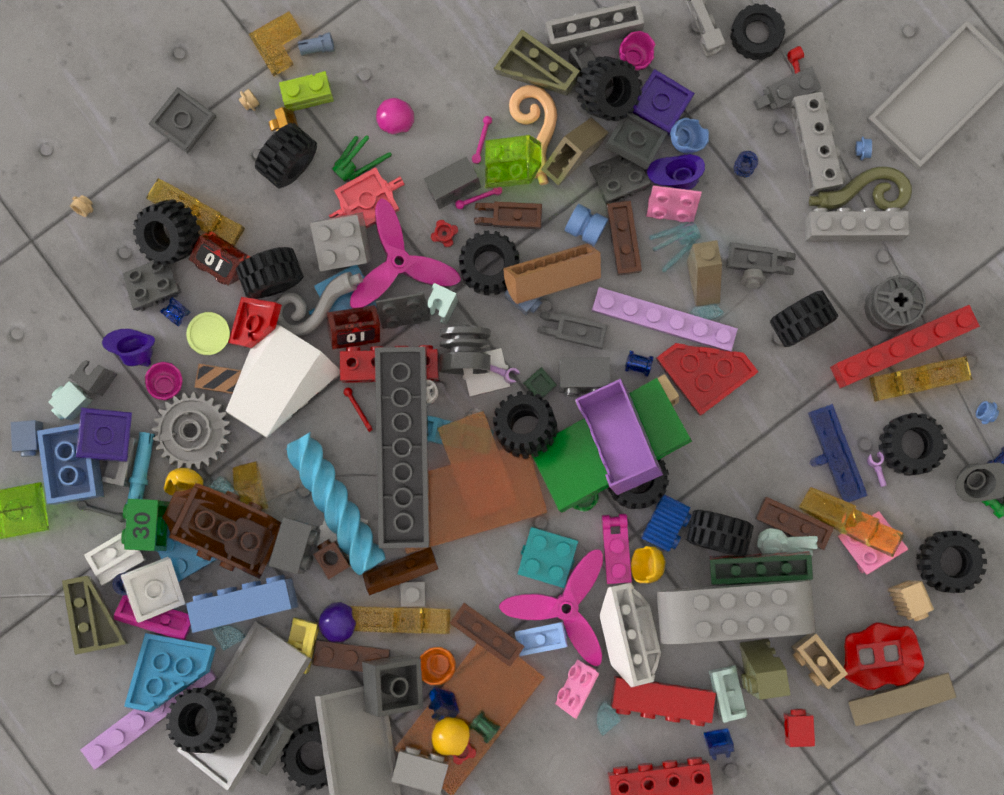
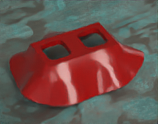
M876 622L863 631L848 634L845 638L844 669L848 674L844 678L864 689L875 690L886 684L896 686L907 685L924 668L925 663L917 636L909 626L897 627ZM888 645H896L898 660L887 662L884 657L883 648ZM871 648L873 650L874 663L862 665L859 651Z

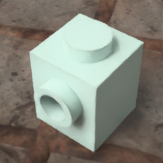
M69 381L64 387H58L52 393V398L48 402L54 407L51 411L59 419L63 420L65 418L73 421L81 413V407L86 408L93 400L76 383Z

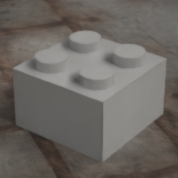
M363 212L316 220L310 223L320 271L365 264L372 260Z

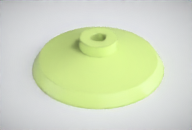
M204 312L195 316L190 321L186 337L194 351L203 355H213L220 352L227 345L230 330L222 316L213 312Z

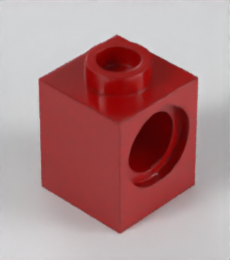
M791 709V713L784 714L785 744L789 747L815 746L814 716L806 713V709Z

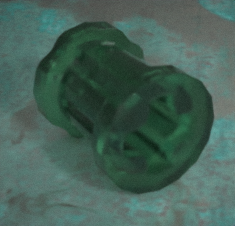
M481 710L468 727L470 730L474 729L484 738V742L488 743L501 727L490 721L484 715L485 712Z

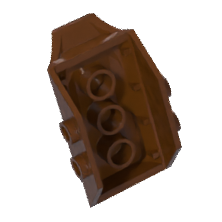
M195 483L190 489L175 491L162 517L170 530L169 538L197 550L196 555L207 561H210L212 557L221 561L219 566L233 572L234 568L260 579L272 555L282 522L262 512L263 507L250 501L247 505L239 501L241 497L230 491L224 494L198 483Z

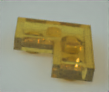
M290 11L249 33L252 42L273 77L294 65L283 45L301 35L302 31Z

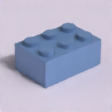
M79 424L37 431L47 504L58 505L104 497L99 460L76 458Z

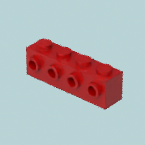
M420 345L419 347H426L427 379L439 381L438 349H433L432 345ZM383 346L370 347V351H361L360 347H346V351H340V381L342 383L376 382L375 347Z
M614 676L610 706L615 708V713L630 715L631 711L641 712L640 716L644 718L655 719L656 715L665 716L666 721L680 723V719L690 720L692 725L705 726V722L712 723L716 693L713 690L660 682H650L630 687L622 677Z
M691 757L685 763H677V760L663 761L661 766L643 763L639 764L637 769L628 770V766L614 767L613 772H608L610 795H712L710 766L706 760H702V757Z

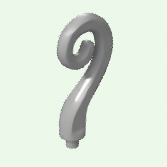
M347 272L334 278L323 291L312 315L305 322L298 325H291L286 322L283 315L284 307L288 303H293L296 309L291 314V319L299 321L306 314V302L296 293L281 295L274 301L282 305L277 325L282 326L298 337L310 334L323 322L340 296L356 290L357 284L363 282L361 274L353 275L351 272Z

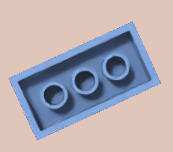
M285 575L266 578L267 584L261 585V581H254L242 584V590L238 591L237 586L217 590L218 596H213V592L193 596V602L186 603L192 633L299 607L292 578L285 579Z

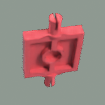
M375 167L334 190L340 201L341 209L330 214L329 217L333 218L363 212L367 229L376 224L375 208L380 199L387 200L395 213L399 211L392 191L405 184L400 176L387 183Z

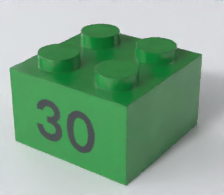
M128 499L127 504L123 508L126 528L122 530L121 543L124 544V550H167L168 526L162 517L169 502Z

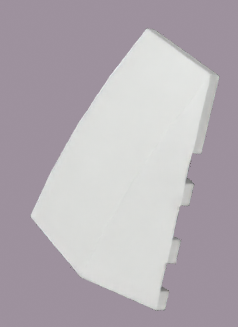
M276 325V328L252 349L250 348L226 412L268 438L289 420L298 409L304 407L318 392L320 393L327 387L328 383L340 375V369L320 350L282 326Z

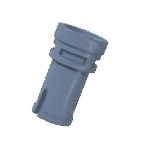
M330 32L319 35L317 38L298 41L301 56L320 51L322 53L325 51H335Z

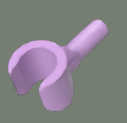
M490 364V371L503 376L505 382L509 384L516 382L510 379L508 374L513 372L519 375V370L516 368L505 370Z
M878 452L879 463H876L872 460L870 454L867 458V463L875 469L880 486H886L881 467L884 456L881 452Z

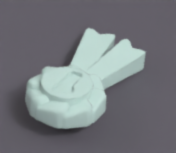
M769 528L760 532L757 546L763 554L809 551L813 556L812 549L818 548L816 543L818 537H787L783 531Z

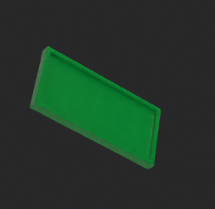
M658 378L629 393L657 461L692 442ZM585 418L558 432L557 436L553 437V445H547L548 450L545 453L539 451V456L533 457L561 513L609 487L605 476L607 471L602 463L598 448Z

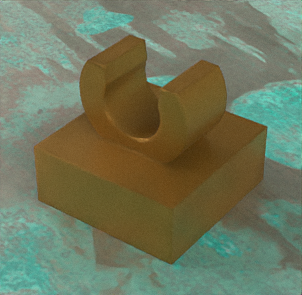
M285 107L274 110L277 119L268 122L271 131H277L289 123H295L298 126L294 111Z

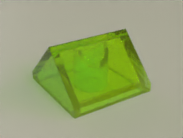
M42 482L0 490V539L49 530Z

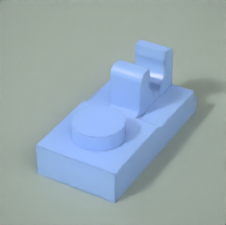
M563 622L515 631L516 640L525 646L519 654L520 656L568 647L567 634Z

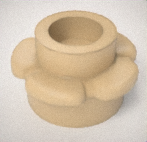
M249 88L244 92L240 91L242 97L239 98V101L247 111L250 108L256 111L255 108L260 103Z
M83 195L72 198L73 202L70 204V207L77 214L87 217L89 213L93 212V203L90 199Z

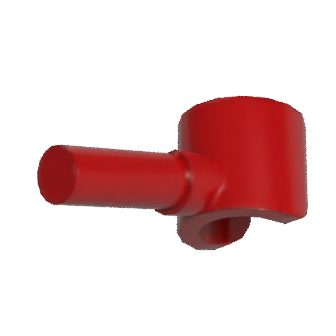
M800 46L791 49L787 54V59L793 65L795 74L800 72L798 60L804 58V52Z

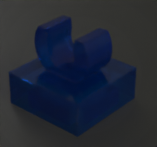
M436 687L429 692L431 702L428 707L435 712L431 716L432 719L441 721L445 716L455 718L460 713L453 692Z
M728 728L704 732V740L709 755L712 756L713 760H717L716 755L725 754L726 758H729L730 752H735L734 743Z

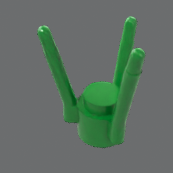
M366 135L352 150L358 140V136H354L331 169L346 182L348 179L353 180L362 173L391 157V152L354 171L356 166L351 160L369 140V136Z

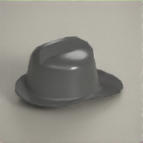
M974 463L965 466L956 480L955 490L957 495L963 501L969 503L1004 497V464Z

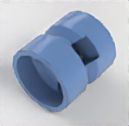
M578 203L564 231L575 237L581 235L582 241L595 246L608 222V218L598 213L592 215L589 208Z

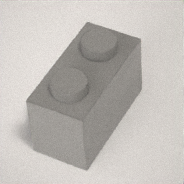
M406 746L405 750L400 749L391 782L440 795L449 762L444 761L445 757L435 753H430V757L420 754V749Z

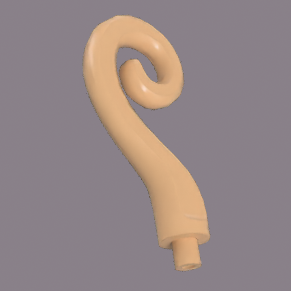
M525 85L512 94L509 110L516 122L529 125L540 117V108L537 104H532L530 113L523 114L519 108L521 101L526 98H534L543 106L545 113L544 124L530 151L529 165L532 178H538L540 185H546L549 181L547 175L541 169L547 162L546 152L555 131L557 109L552 97L543 88L535 85Z

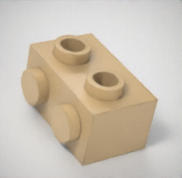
M816 633L805 635L791 646L795 652L793 654L794 659L801 667L805 665L811 673L808 676L817 687L821 685L826 689H830L848 674Z

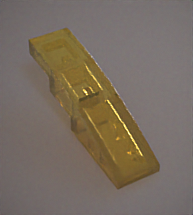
M159 178L146 197L147 200L154 204L171 199L176 200L177 203H184L185 208L189 207L192 210L191 214L193 216L196 215L198 219L196 223L200 225V231L232 249L245 230L242 225L223 216L220 212Z
M967 356L869 378L875 402L973 380Z
M810 487L799 506L801 510L819 521L834 527L835 530L891 557L894 556L904 537L903 532L881 524L878 518L857 510L854 504L813 487Z
M350 606L352 608V617L356 620L354 631L450 634V609Z

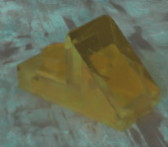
M257 461L233 467L234 490L238 491L241 497L240 501L247 505L251 501L262 506L263 510L268 509Z

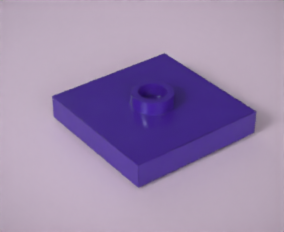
M654 69L642 87V95H639L637 99L639 100L638 106L634 105L632 113L668 132L669 135L673 125L680 119L695 93Z
M81 407L76 458L127 462L132 413Z

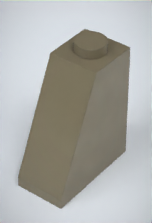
M592 117L564 136L541 170L557 185H560L598 149L609 132Z
M715 240L693 244L687 259V267L695 306L702 307L720 304L722 261L718 242Z

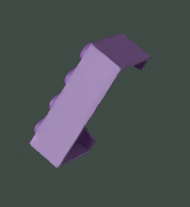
M621 379L575 399L579 411L590 428L600 458L607 471L605 476L609 487L616 495L663 475L629 391Z

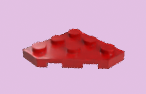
M675 343L656 357L658 363L699 416L758 373V370L743 352H730L715 348Z

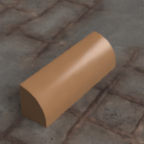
M587 243L504 268L506 287L513 301L519 304L600 279L601 257L600 252Z

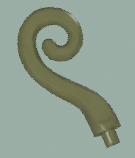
M875 167L862 172L840 190L820 191L818 196H810L809 206L827 208L828 210L842 207L851 201L870 182L885 179L897 185L899 189L898 198L894 201H887L884 198L883 194L891 188L890 183L884 182L877 184L873 190L874 203L883 211L887 208L902 209L911 198L912 185L905 174L895 168Z

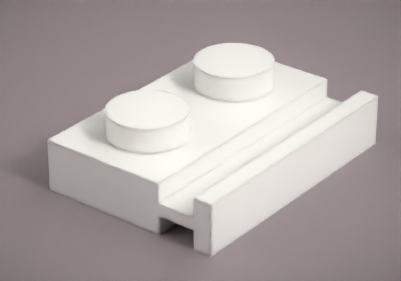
M122 533L84 554L95 576L98 577L101 586L106 585L146 561L141 550H124V544L121 543Z

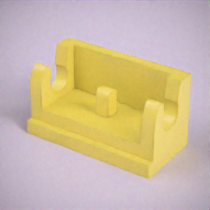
M293 618L288 643L311 659L313 658L319 632L318 623ZM311 662L305 670L304 674H307L310 671Z

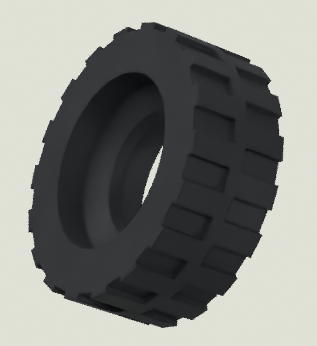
M756 3L752 6H746L736 16L731 27L730 38L732 39L733 47L747 59L763 60L768 56H772L784 39L785 22L782 20L781 14L767 4L760 5ZM761 21L769 28L767 40L762 43H755L749 40L746 35V28L751 22Z

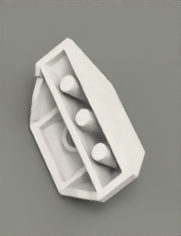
M631 583L609 587L599 616L610 663L630 687L654 682V674L658 667L661 650L650 604L634 589Z

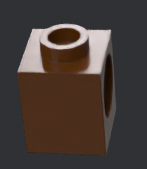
M328 539L316 546L319 551L313 555L328 580L351 566L347 554L341 550L337 540L331 542ZM328 551H334L337 554L338 560L335 564H331L326 560V553Z

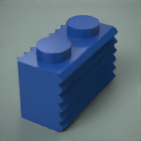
M664 494L660 498L661 500H659L641 539L669 552L671 548L676 549L681 539L678 533L682 526H687L692 514L688 513L691 507Z

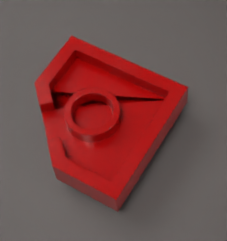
M241 297L228 343L252 349L276 328L282 305L276 302Z

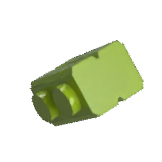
M326 71L316 73L314 76L311 74L279 82L284 106L292 111L334 102Z

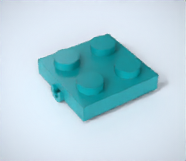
M531 526L526 545L522 547L521 554L523 556L517 574L565 588L569 571L573 569L575 562L573 558L578 540Z

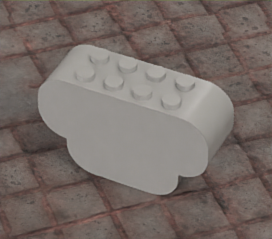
M811 580L737 583L657 591L662 644H688L816 633Z

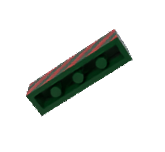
M809 551L747 554V556L743 557L734 555L709 556L711 584L813 580L812 554Z

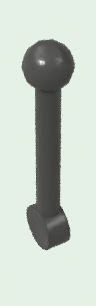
M79 501L77 504L79 510L84 511L87 509L116 518L119 522L126 520L123 518V513L117 514L88 505L86 501Z

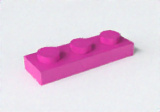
M124 594L114 613V620L180 640L186 639L191 628L189 615L174 609L138 623L128 596Z

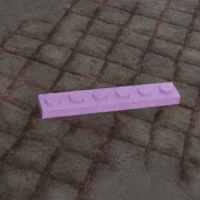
M601 287L598 288L592 312L723 351L731 352L738 328Z
M210 668L209 673L183 691L187 689L192 690V688H205L217 677ZM176 696L151 713L132 710L80 749L93 769L99 768L164 719L167 713H171L172 709L169 706L171 703L177 702Z

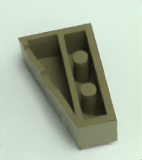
M522 29L493 68L498 75L563 95H568L577 83L578 76L581 77L580 70Z
M87 575L62 580L75 655L129 644L91 576Z
M761 639L740 642L744 674H741L743 689H747L748 693L759 700L791 695L787 669L780 657L773 656V654H776L774 647L770 648V640Z

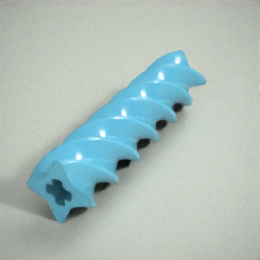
M311 432L287 445L285 450H287L288 459L291 465L299 471L302 484L312 492L315 506L324 513L328 528L337 534L339 547L344 553L349 555L352 569L360 576L382 563L386 559L385 553L382 548H379V545L373 543V534L370 527L360 521V511L353 502L348 500L346 486L335 479L334 466L331 462L323 459L321 444L317 440L310 438Z

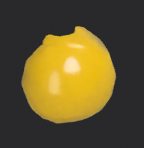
M176 468L168 473L164 484V492L173 496L175 491L190 489L195 483L204 485V481L199 473L190 468Z
M645 546L634 551L631 559V572L636 582L654 583L661 578L666 564L663 552L654 546Z
M446 717L435 724L432 731V745L435 751L445 756L462 754L470 736L468 725L464 720Z

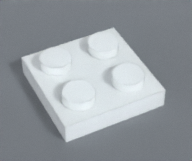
M169 557L121 575L138 623L185 604Z

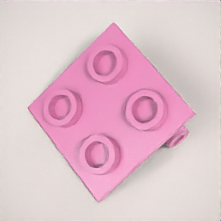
M653 186L651 195L648 198L646 217L694 223L702 192Z
M879 511L838 536L839 540L858 563V570L866 575L908 550L907 546Z
M577 659L575 665L569 670L568 679L564 687L557 694L555 704L575 719H577L599 675L596 669Z

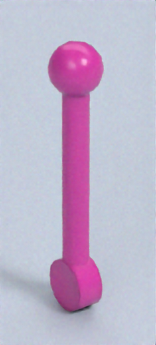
M490 116L483 118L484 126L477 151L472 156V161L475 164L481 162L480 154L488 126L492 123Z
M496 185L491 191L464 201L458 200L455 206L457 209H463L465 205L494 194L497 196L501 195L502 187Z

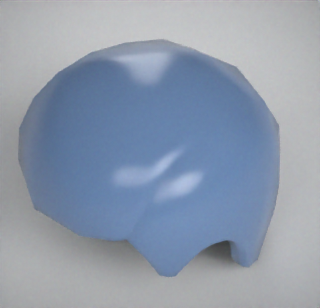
M680 119L675 122L670 131L673 146L676 150L685 154L698 152L704 149L709 142L708 129L702 128L699 120Z

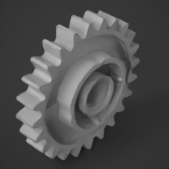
M192 392L189 398L186 393H182L181 400L173 396V404L165 402L167 409L158 410L162 417L154 418L159 423L158 427L152 428L153 431L158 432V435L153 440L160 441L156 450H164L161 455L162 458L170 456L169 464L173 465L178 461V468H183L185 464L190 469H193L194 465H196L199 470H202L203 463L207 466H212L211 459L219 461L218 452L226 453L223 445L231 443L226 440V436L232 435V432L226 430V427L232 423L224 421L229 414L227 412L220 413L223 405L218 404L214 406L216 399L210 398L207 401L206 394H202L198 398L197 393ZM191 425H196L197 434L190 438L187 430Z

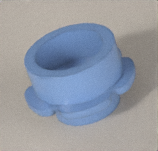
M861 137L860 141H856L855 155L860 156V160L871 158L872 139Z
M988 401L982 402L976 410V418L980 419L982 424L994 422L999 415L997 404L995 402L989 403Z

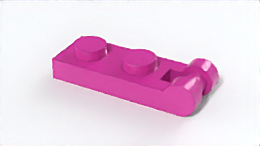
M619 514V517L602 515L606 583H630L632 579L627 514ZM619 526L620 534H611L610 527Z

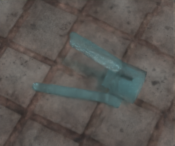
M691 221L686 225L682 223L674 228L649 236V239L653 240L673 233L676 235L653 247L652 250L654 252L676 241H679L681 245L686 244L662 268L663 272L672 267L692 248L693 244H696L695 241L701 238L699 229L694 222Z

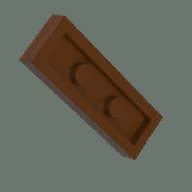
M631 200L609 203L606 205L617 276L640 273L642 267Z
M768 497L764 498L755 518L793 537L817 536L818 541L816 543L821 550H825L834 529L830 525Z
M429 547L363 573L366 590L370 596L439 568L434 552Z
M465 602L450 621L451 625L509 667H511L525 647Z
M316 640L313 665L363 672L362 662L388 658L390 649Z

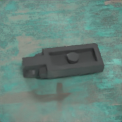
M811 66L768 86L763 90L765 96L753 102L757 110L767 105L770 106L771 110L778 109L791 103L794 97L813 93L821 89V86Z

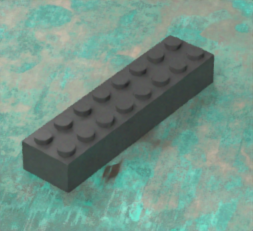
M375 347L379 548L429 547L426 347Z

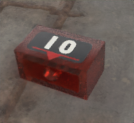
M209 231L200 235L188 260L193 262L199 270L214 276L219 283L229 286L239 280L236 267L250 256L214 232Z
M375 305L327 312L328 334L332 350L380 342V321Z

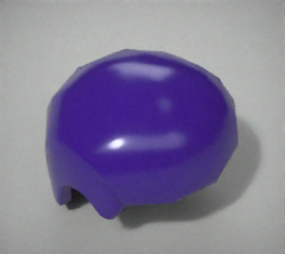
M334 602L328 605L322 611L318 621L320 633L330 642L346 641L353 635L356 626V620L352 617V608L342 602Z

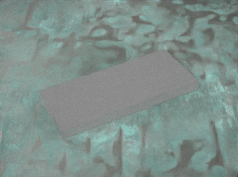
M966 21L866 121L918 170L1004 84V55L974 26Z
M255 621L214 690L224 693L225 697L230 698L232 701L230 706H234L236 710L233 713V717H237V723H233V728L236 729L234 734L230 733L229 735L231 740L229 743H223L224 747L220 750H215L213 753L185 752L181 748H178L177 751L224 789L233 792L312 659L269 628ZM204 707L195 720V726L199 734L204 731L208 722L207 711Z
M364 685L315 696L329 795H401L400 785L391 782L396 759L389 715L377 717L365 712Z

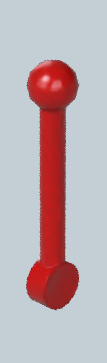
M349 387L345 388L343 394L350 399L368 432H371L373 428L353 397L352 389Z

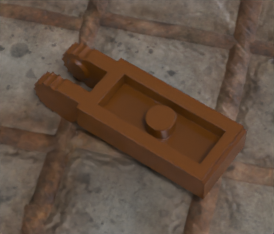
M494 201V203H475V210L482 212L494 211L493 218H474L475 225L541 229L542 204Z

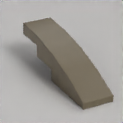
M948 672L911 681L907 685L874 692L872 695L848 701L855 725L859 726L954 699L957 696Z

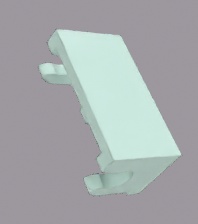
M434 283L432 286L433 291L428 300V308H430L431 315H434L437 308L439 310L438 315L441 316L440 322L447 325L458 303L457 294Z
M736 665L710 670L709 675L713 691L716 693L715 702L719 719L725 723L747 717Z

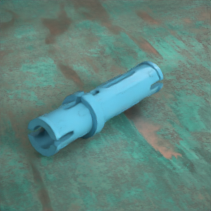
M139 432L132 477H129L128 481L130 482L128 499H143L145 485H148L149 482L147 480V473L155 434Z

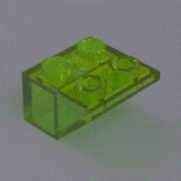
M531 135L485 140V188L532 183L541 167V142Z

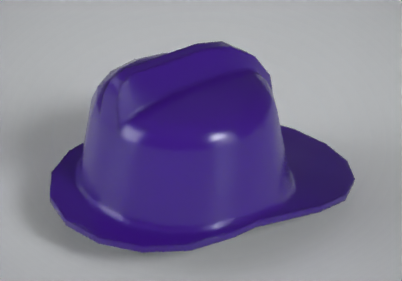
M692 154L660 158L650 164L647 169V175L655 184L691 190L703 175L705 163L702 158Z
M118 329L108 333L103 338L102 345L104 349L117 354L126 366L141 365L148 367L151 365L150 358L153 355L154 336L133 329Z

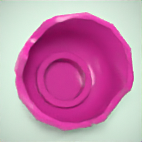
M642 31L631 32L620 44L619 58L635 66L634 70H643L654 59L655 42L648 33Z
M399 98L386 99L377 108L376 122L384 132L392 135L408 132L414 123V111L407 102Z
M156 363L147 371L145 375L146 389L155 399L166 401L172 399L173 396H176L181 391L182 374L172 363Z

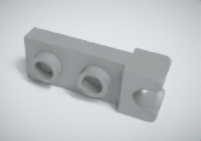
M685 0L701 35L699 44L704 56L708 57L723 50L722 45H725V40L720 29H715L714 17L712 14H708L705 7L707 5L706 0Z

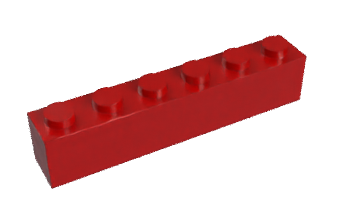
M967 305L840 361L830 368L841 389L980 327L970 305Z

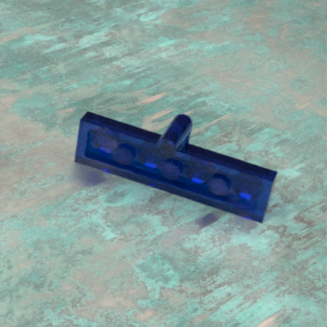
M833 404L809 412L808 415L823 451L822 455L810 460V465L818 467L826 463L828 464L843 504L868 496Z

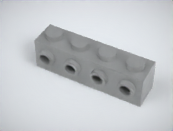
M638 0L624 2L612 7H602L586 13L581 12L569 17L554 18L545 23V35L549 49L554 53L571 50L574 47L580 48L584 42L593 45L626 37L631 32L643 31L645 22Z
M823 92L794 97L790 103V109L810 195L818 194L820 191L838 190L844 184L845 172L838 162L840 151L838 145L834 144L833 140L835 131L833 122H829L827 114L829 113L828 100L824 99Z
M816 208L805 218L806 242L902 241L909 235L908 211H900V208H887L885 211H876V208H864L861 211H852L851 208H840L837 211L828 212L827 208Z

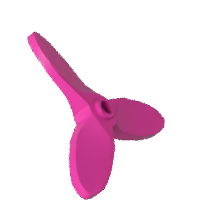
M380 199L375 208V219L378 236L386 254V260L372 270L363 279L362 283H359L351 295L350 307L359 309L369 305L390 287L397 275L401 274L429 285L436 283L442 287H450L459 283L461 280L460 275L447 264L428 257L408 255L404 249L403 234L397 215L387 200ZM394 260H400L401 265H397Z
M594 549L582 558L571 573L562 595L558 597L544 594L515 595L504 599L499 604V609L507 616L524 620H544L555 617L562 619L568 637L578 653L589 664L599 666L602 662V652L598 639L590 624L578 611V605L590 591L598 577L603 562L601 550ZM564 604L570 605L568 610H562Z

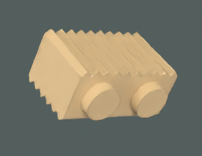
M908 580L888 588L889 596L892 597L891 601L894 602L895 610L898 611L897 615L905 616L907 620L914 619V621L925 619L929 616L928 612L934 610L922 581Z

